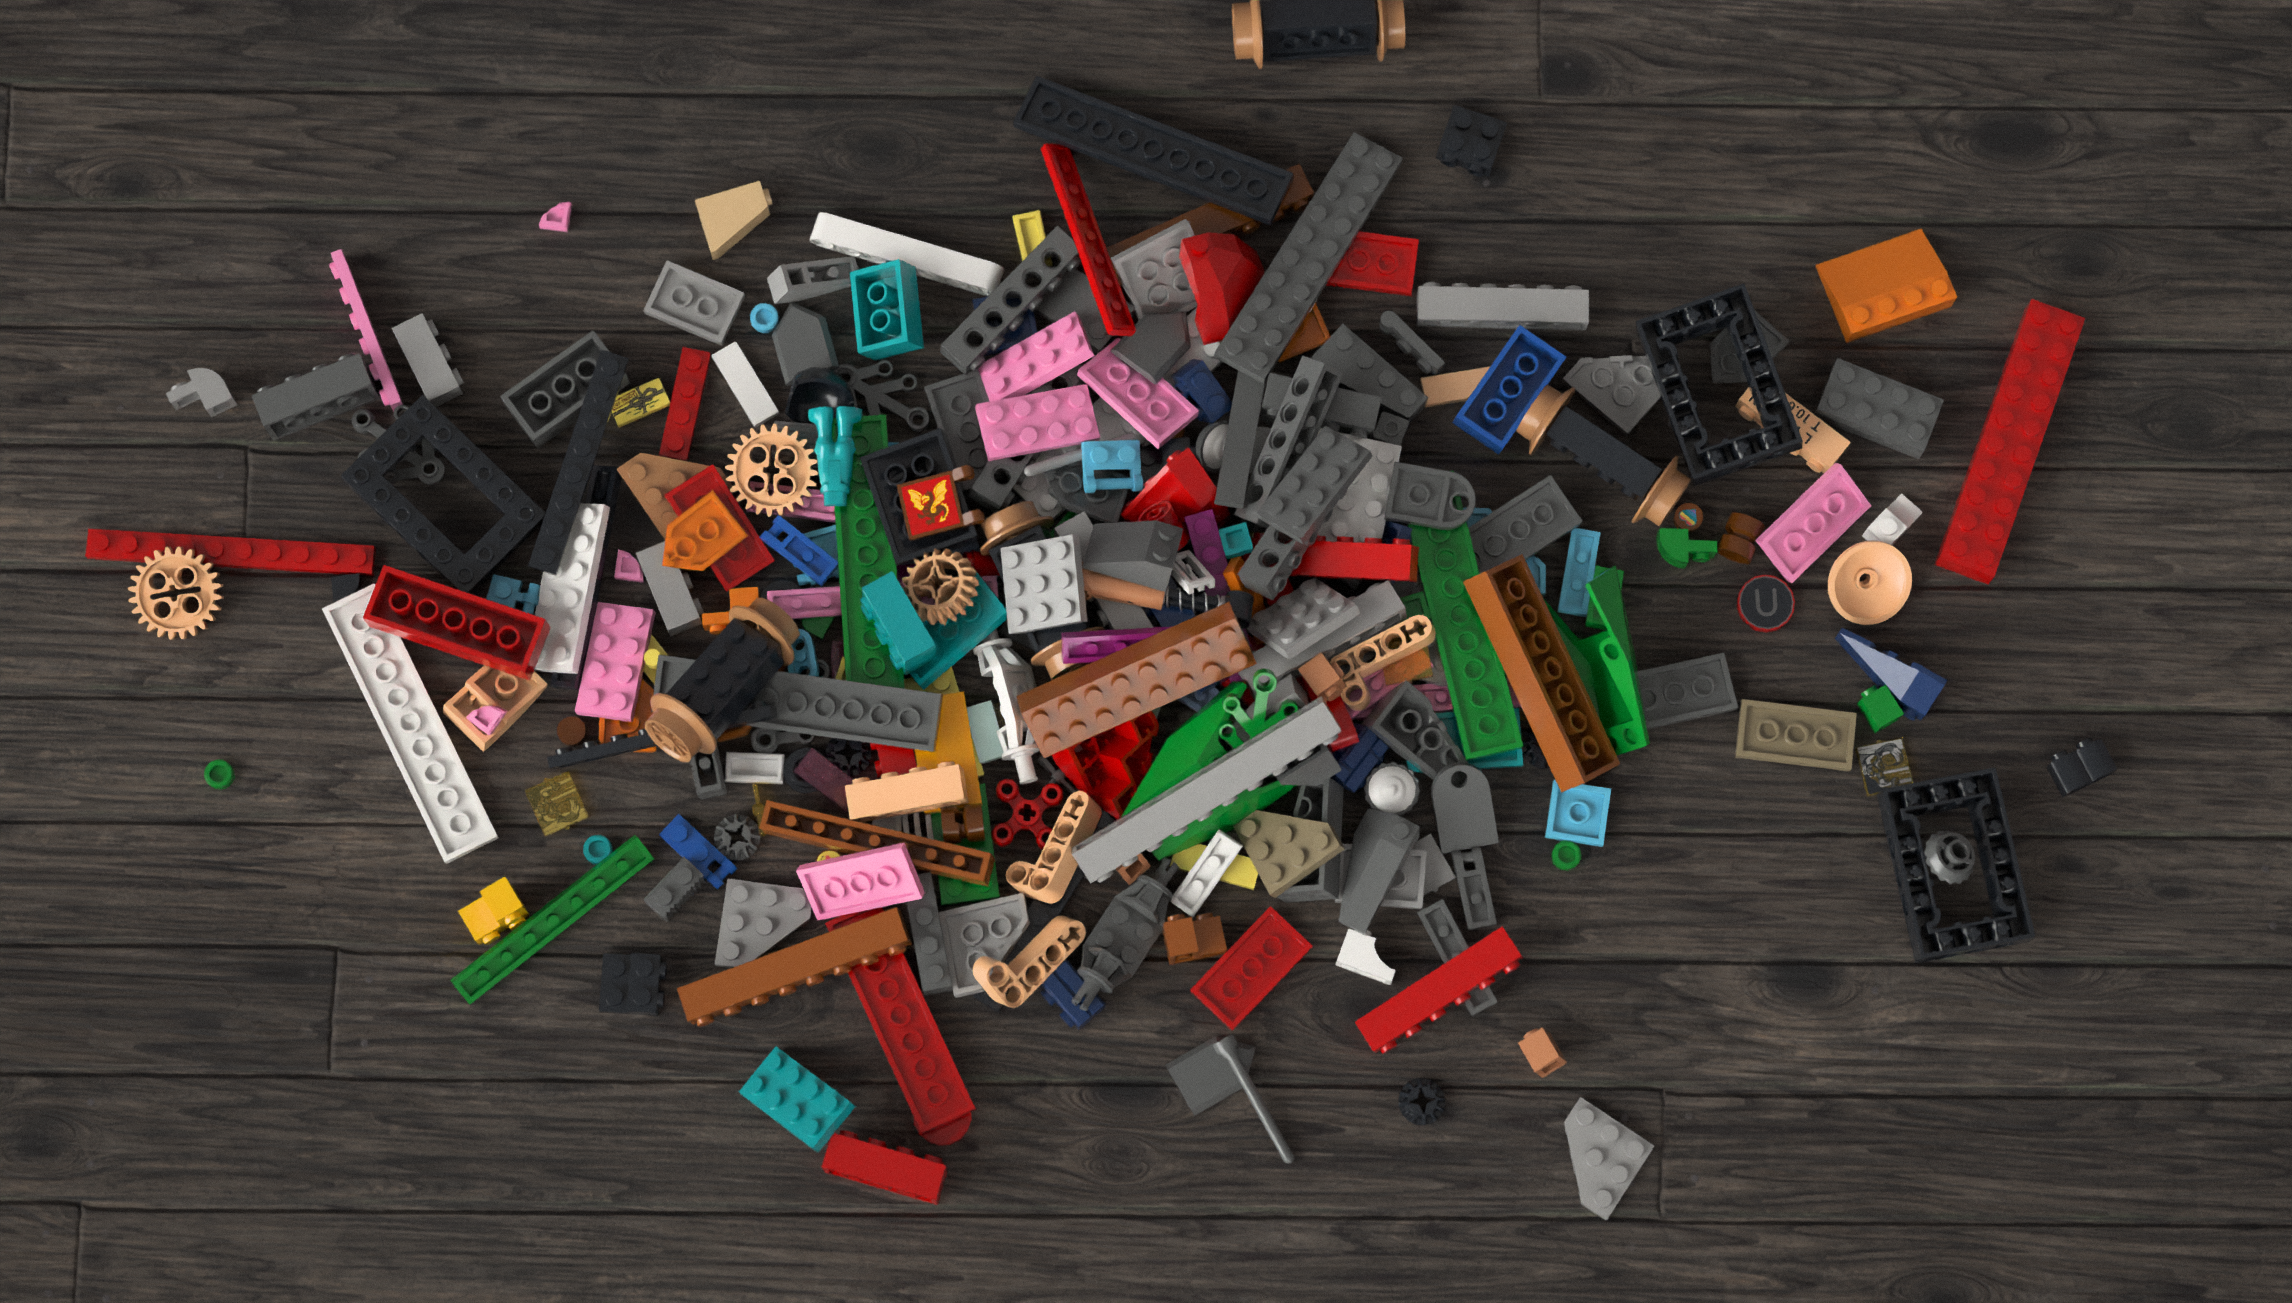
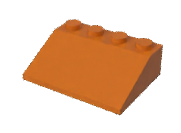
M1922 229L1816 265L1846 343L1952 307L1957 299L1949 275Z

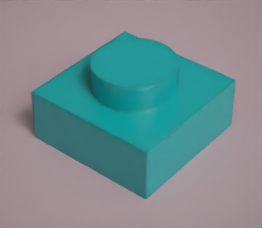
M1246 522L1218 530L1227 560L1252 553L1254 550Z

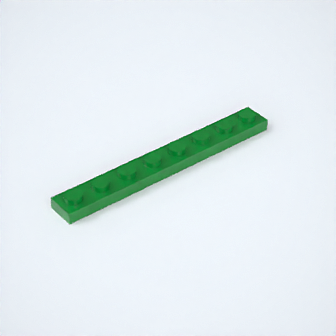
M636 835L632 836L450 981L470 1005L654 860V857Z

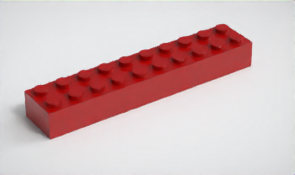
M2031 299L2026 306L1934 565L1985 584H1989L1995 577L2085 318Z

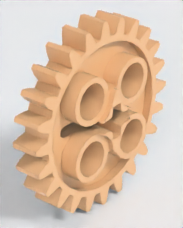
M763 424L759 434L754 428H751V438L742 434L740 438L743 444L733 443L732 445L738 451L737 454H728L727 456L734 463L733 465L725 466V469L733 471V475L727 477L726 481H735L736 484L730 489V492L739 490L741 494L738 496L737 502L744 499L748 500L745 507L747 510L756 505L757 515L762 512L763 508L766 509L768 517L772 516L774 509H777L778 514L783 516L784 507L794 512V502L803 506L804 501L801 496H812L811 492L807 489L808 486H817V483L811 480V476L819 474L818 471L813 470L811 465L817 463V459H810L809 457L814 452V448L807 450L804 448L808 439L806 438L799 442L797 440L799 431H795L791 436L788 435L789 426H785L781 432H778L777 424L772 425L771 431H768L766 425ZM774 444L776 445L774 466L779 468L780 472L774 474V494L770 496L768 494L770 473L765 472V467L771 465V446ZM758 446L766 451V459L762 463H756L751 455L753 449ZM785 448L791 449L795 454V460L790 465H786L780 460V454ZM755 475L761 476L765 483L764 488L760 492H756L750 487V480ZM783 477H787L793 482V490L788 494L781 492L778 487V483Z
M179 546L174 554L171 547H166L164 556L159 550H155V560L145 556L144 560L147 566H136L141 574L140 576H131V579L137 582V585L128 587L129 591L136 593V596L130 598L129 602L137 603L138 607L132 613H142L143 616L139 619L138 623L143 624L148 621V632L158 628V637H163L166 631H168L170 640L175 639L177 632L181 639H186L188 630L193 636H197V626L207 630L208 626L205 620H216L211 612L212 610H221V607L215 604V601L224 599V596L216 594V590L222 588L223 584L215 583L214 580L219 577L220 573H210V569L214 565L212 562L205 565L202 564L205 555L200 554L194 558V549H189L186 555H184L183 547ZM187 568L191 569L194 573V580L188 585L182 581V573ZM158 573H161L166 579L165 586L162 589H157L153 584V579ZM175 587L176 589L201 587L200 592L178 595L177 598L151 599L152 594L171 592L175 590ZM190 597H195L199 602V608L194 613H191L186 607ZM164 601L171 608L170 614L165 618L161 617L158 612L159 605Z

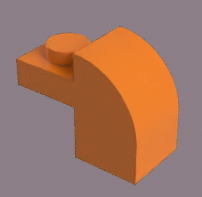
M758 587L729 589L730 609L738 605L749 607L756 598H760ZM729 612L702 614L704 630L710 631V634H720L730 623Z

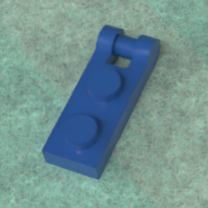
M777 515L772 521L774 525L768 532L765 530L759 538L822 587L838 568V561L789 522ZM783 531L788 536L783 542H780L777 537Z
M680 814L659 834L682 858L685 857L717 890L723 885L722 880L728 874L732 875L738 869ZM716 861L721 866L712 873L708 868Z

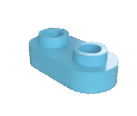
M799 629L800 636L792 645L795 658L788 665V672L801 674L803 670L808 669L810 670L808 675L819 677L814 641L808 632ZM797 644H805L803 649L796 650Z

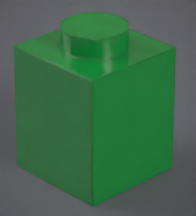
M1876 685L1868 688L1861 693L1863 698L1857 703L1874 733L1893 724L1904 715L1886 685L1879 689Z

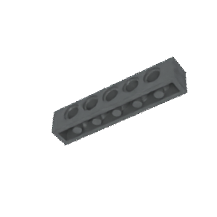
M1056 226L941 344L940 353L965 375L971 369L975 372L984 363V356L990 349L993 352L996 351L1005 340L1003 336L1009 330L1014 332L1023 323V316L1029 309L1032 312L1035 311L1044 300L1042 296L1048 290L1053 292L1063 281L1061 277L1067 270L1072 272L1078 267L1081 259L1074 240ZM1055 258L1060 264L1057 267H1049L1045 264V260ZM1028 278H1036L1040 281V285L1030 287L1025 281ZM1015 297L1021 301V304L1017 307H1011L1006 303V300ZM991 317H997L1001 320L1002 324L998 327H991L986 321ZM971 337H978L983 343L978 347H972L967 343V340Z
M1305 356L1301 357L1248 482L1243 509L1237 508L1236 516L1267 529L1269 527V524L1260 520L1256 513L1317 437L1343 372Z
M1079 364L1033 390L1031 394L1053 390L1052 384L1055 383L1060 384L1063 388L1083 385L1085 382L1077 376L1078 369L1082 365ZM1041 452L1020 455L1021 461H1013L1010 457L988 461L967 496L994 513L998 512L1001 506L1007 508L1015 496L1011 492L1015 483L1021 486L1026 478L1024 468L1030 460L1035 463ZM1003 475L1007 479V484L997 483L994 476Z
M1347 490L1344 492L1340 499L1344 498V496L1347 493ZM1333 508L1304 545L1269 525L1238 572L1244 587L1274 600L1278 592L1283 591L1287 579L1293 569L1300 565L1302 556L1307 548L1315 542L1322 525L1331 518ZM1293 539L1290 543L1284 544L1286 541ZM1277 563L1275 566L1269 567L1271 564Z

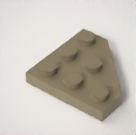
M1256 810L1233 826L1268 893L1274 898L1345 850L1333 826L1325 822Z

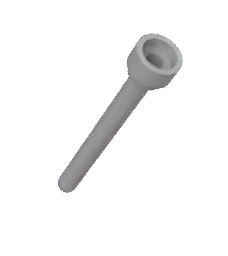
M1135 428L1132 429L1131 433L1106 440H1140L1142 446L1152 444ZM1082 449L1028 465L1024 468V474L1031 477L1081 461Z

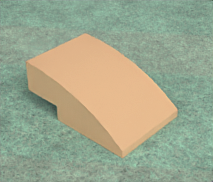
M484 665L465 682V686L444 704L443 714L484 752L520 718L546 689L548 684L535 671L529 681ZM484 706H499L507 710L508 712L491 735L486 734L466 718L472 711Z

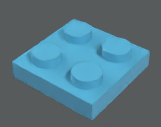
M1554 780L1545 838L1602 847L1604 844L1611 789L1581 784L1561 792L1556 780Z

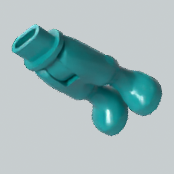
M848 406L836 407L838 431L836 442L832 438L833 408L816 407L809 409V421L816 424L818 431L814 451L817 455L821 483L820 493L824 494V506H847V494L850 493L849 486L853 470V454L856 451L852 438V429L854 424L861 421L862 409Z

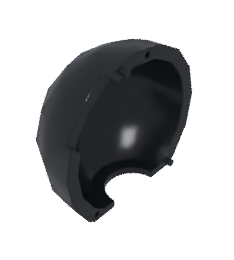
M811 367L795 374L785 414L795 423L814 424L809 421V409L832 407L834 410L833 418H836V407H854V396L850 385L839 373L828 368Z

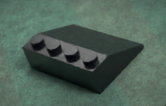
M941 428L860 457L896 565L912 562L914 558L923 559L924 552L932 556L934 549L940 550L943 553L945 548L952 551L982 540L977 525L965 526L912 541L909 540L897 485L958 468L947 435ZM956 482L962 513L972 511L963 482Z

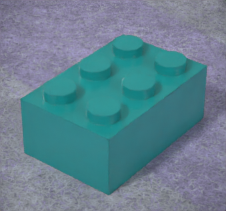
M898 259L851 271L850 281L858 354L872 360H878L923 349L924 343L916 267Z
M893 571L862 587V598H860L862 605L860 607L868 621L874 620L875 633L882 645L888 644L891 653L889 657L897 670L902 668L904 674L907 675L936 659V645Z

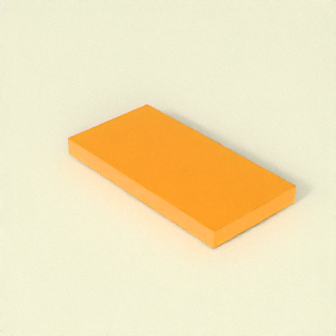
M964 691L945 694L942 699L936 750L931 752L914 749L917 767H926V770L938 768L937 764L953 761L955 765L959 764L964 770L969 803L955 806L959 809H963L968 804L981 803V806H983ZM933 809L924 812L925 815L941 813V809Z

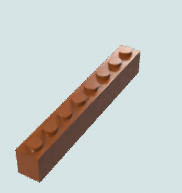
M769 800L766 801L759 827L768 835L848 854L905 843L915 870L931 872L932 874L987 887L995 862L993 855L988 852Z
M896 907L679 987L677 991L687 1021L701 1027L714 1022L713 1017L725 1014L727 1017L740 1013L742 1011L741 1007L752 1003V1006L765 1004L769 1001L768 997L779 993L780 996L792 994L797 991V986L807 983V986L819 984L824 981V976L832 973L835 976L846 974L851 971V966L862 963V966L873 964L879 961L878 956L889 953L890 956L900 954L906 951L905 946L911 945L912 942L902 913Z

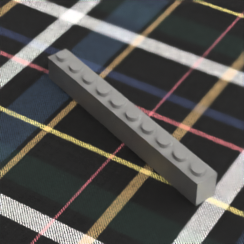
M1322 696L1075 845L1072 847V855L1090 883L1095 880L1102 882L1113 874L1112 870L1120 865L1127 867L1138 859L1137 855L1146 849L1148 852H1151L1163 844L1162 840L1171 834L1173 837H1176L1188 829L1187 825L1196 819L1198 822L1205 820L1213 814L1212 809L1221 804L1227 806L1238 799L1237 794L1245 789L1248 791L1256 789L1263 783V778L1270 774L1276 776L1284 772L1288 768L1287 764L1296 758L1298 761L1307 758L1314 752L1312 750L1314 747L1321 743L1325 746L1335 741L1339 737L1337 733L1341 732L1340 725Z

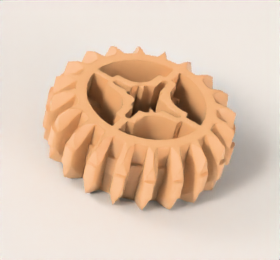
M945 548L943 553L940 550L934 549L932 556L924 552V559L922 561L914 558L916 566L914 568L907 567V572L910 576L902 578L903 583L906 585L903 587V590L922 622L927 620L929 624L935 625L939 621L941 625H946L948 618L956 622V615L958 613L966 615L964 609L966 605L973 606L970 598L978 596V592L975 589L979 585V581L975 577L977 572L971 567V562L967 558H963L959 552L952 553L947 548ZM945 569L958 571L959 577L953 578L952 575L948 576L945 573ZM921 597L933 598L935 605L923 603Z

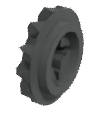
M739 814L725 817L716 826L714 834L717 850L726 858L737 861L752 856L758 849L761 838L757 824L750 817ZM743 826L742 836L748 843L737 841L731 848L732 837L727 831L736 833Z

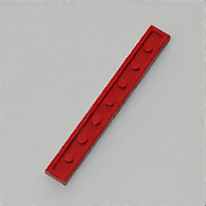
M1045 143L1041 148V152L1108 335L1132 336L1137 330L1069 148L1060 144Z

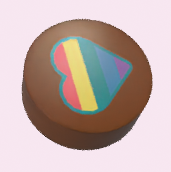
M1693 503L1680 505L1674 514V524L1677 529H1688V533L1695 532L1703 521L1701 509Z

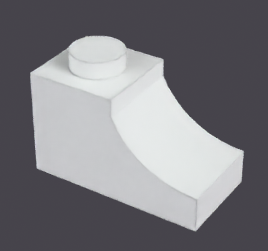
M1901 493L1872 522L1862 537L1867 541H1882L1893 545L1923 512Z
M1348 929L1335 965L1390 985L1396 970L1384 964L1377 955L1374 946L1376 938L1371 937L1372 933L1368 930L1363 935L1355 930Z

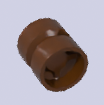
M1732 512L1725 526L1727 534L1721 536L1717 546V553L1730 561L1749 565L1756 552L1754 542L1764 532L1765 525L1749 515Z
M981 803L965 805L962 810L957 806L940 808L944 842L960 844L965 838L968 842L985 841Z

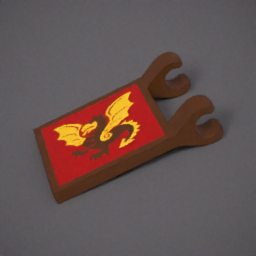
M964 465L951 471L897 485L910 541L985 522L984 513L979 509L962 513L956 482L975 478L974 469L970 465Z

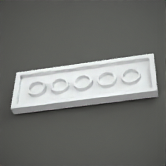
M580 504L557 575L543 572L535 616L546 619L551 628L534 671L578 674L610 507L604 504Z

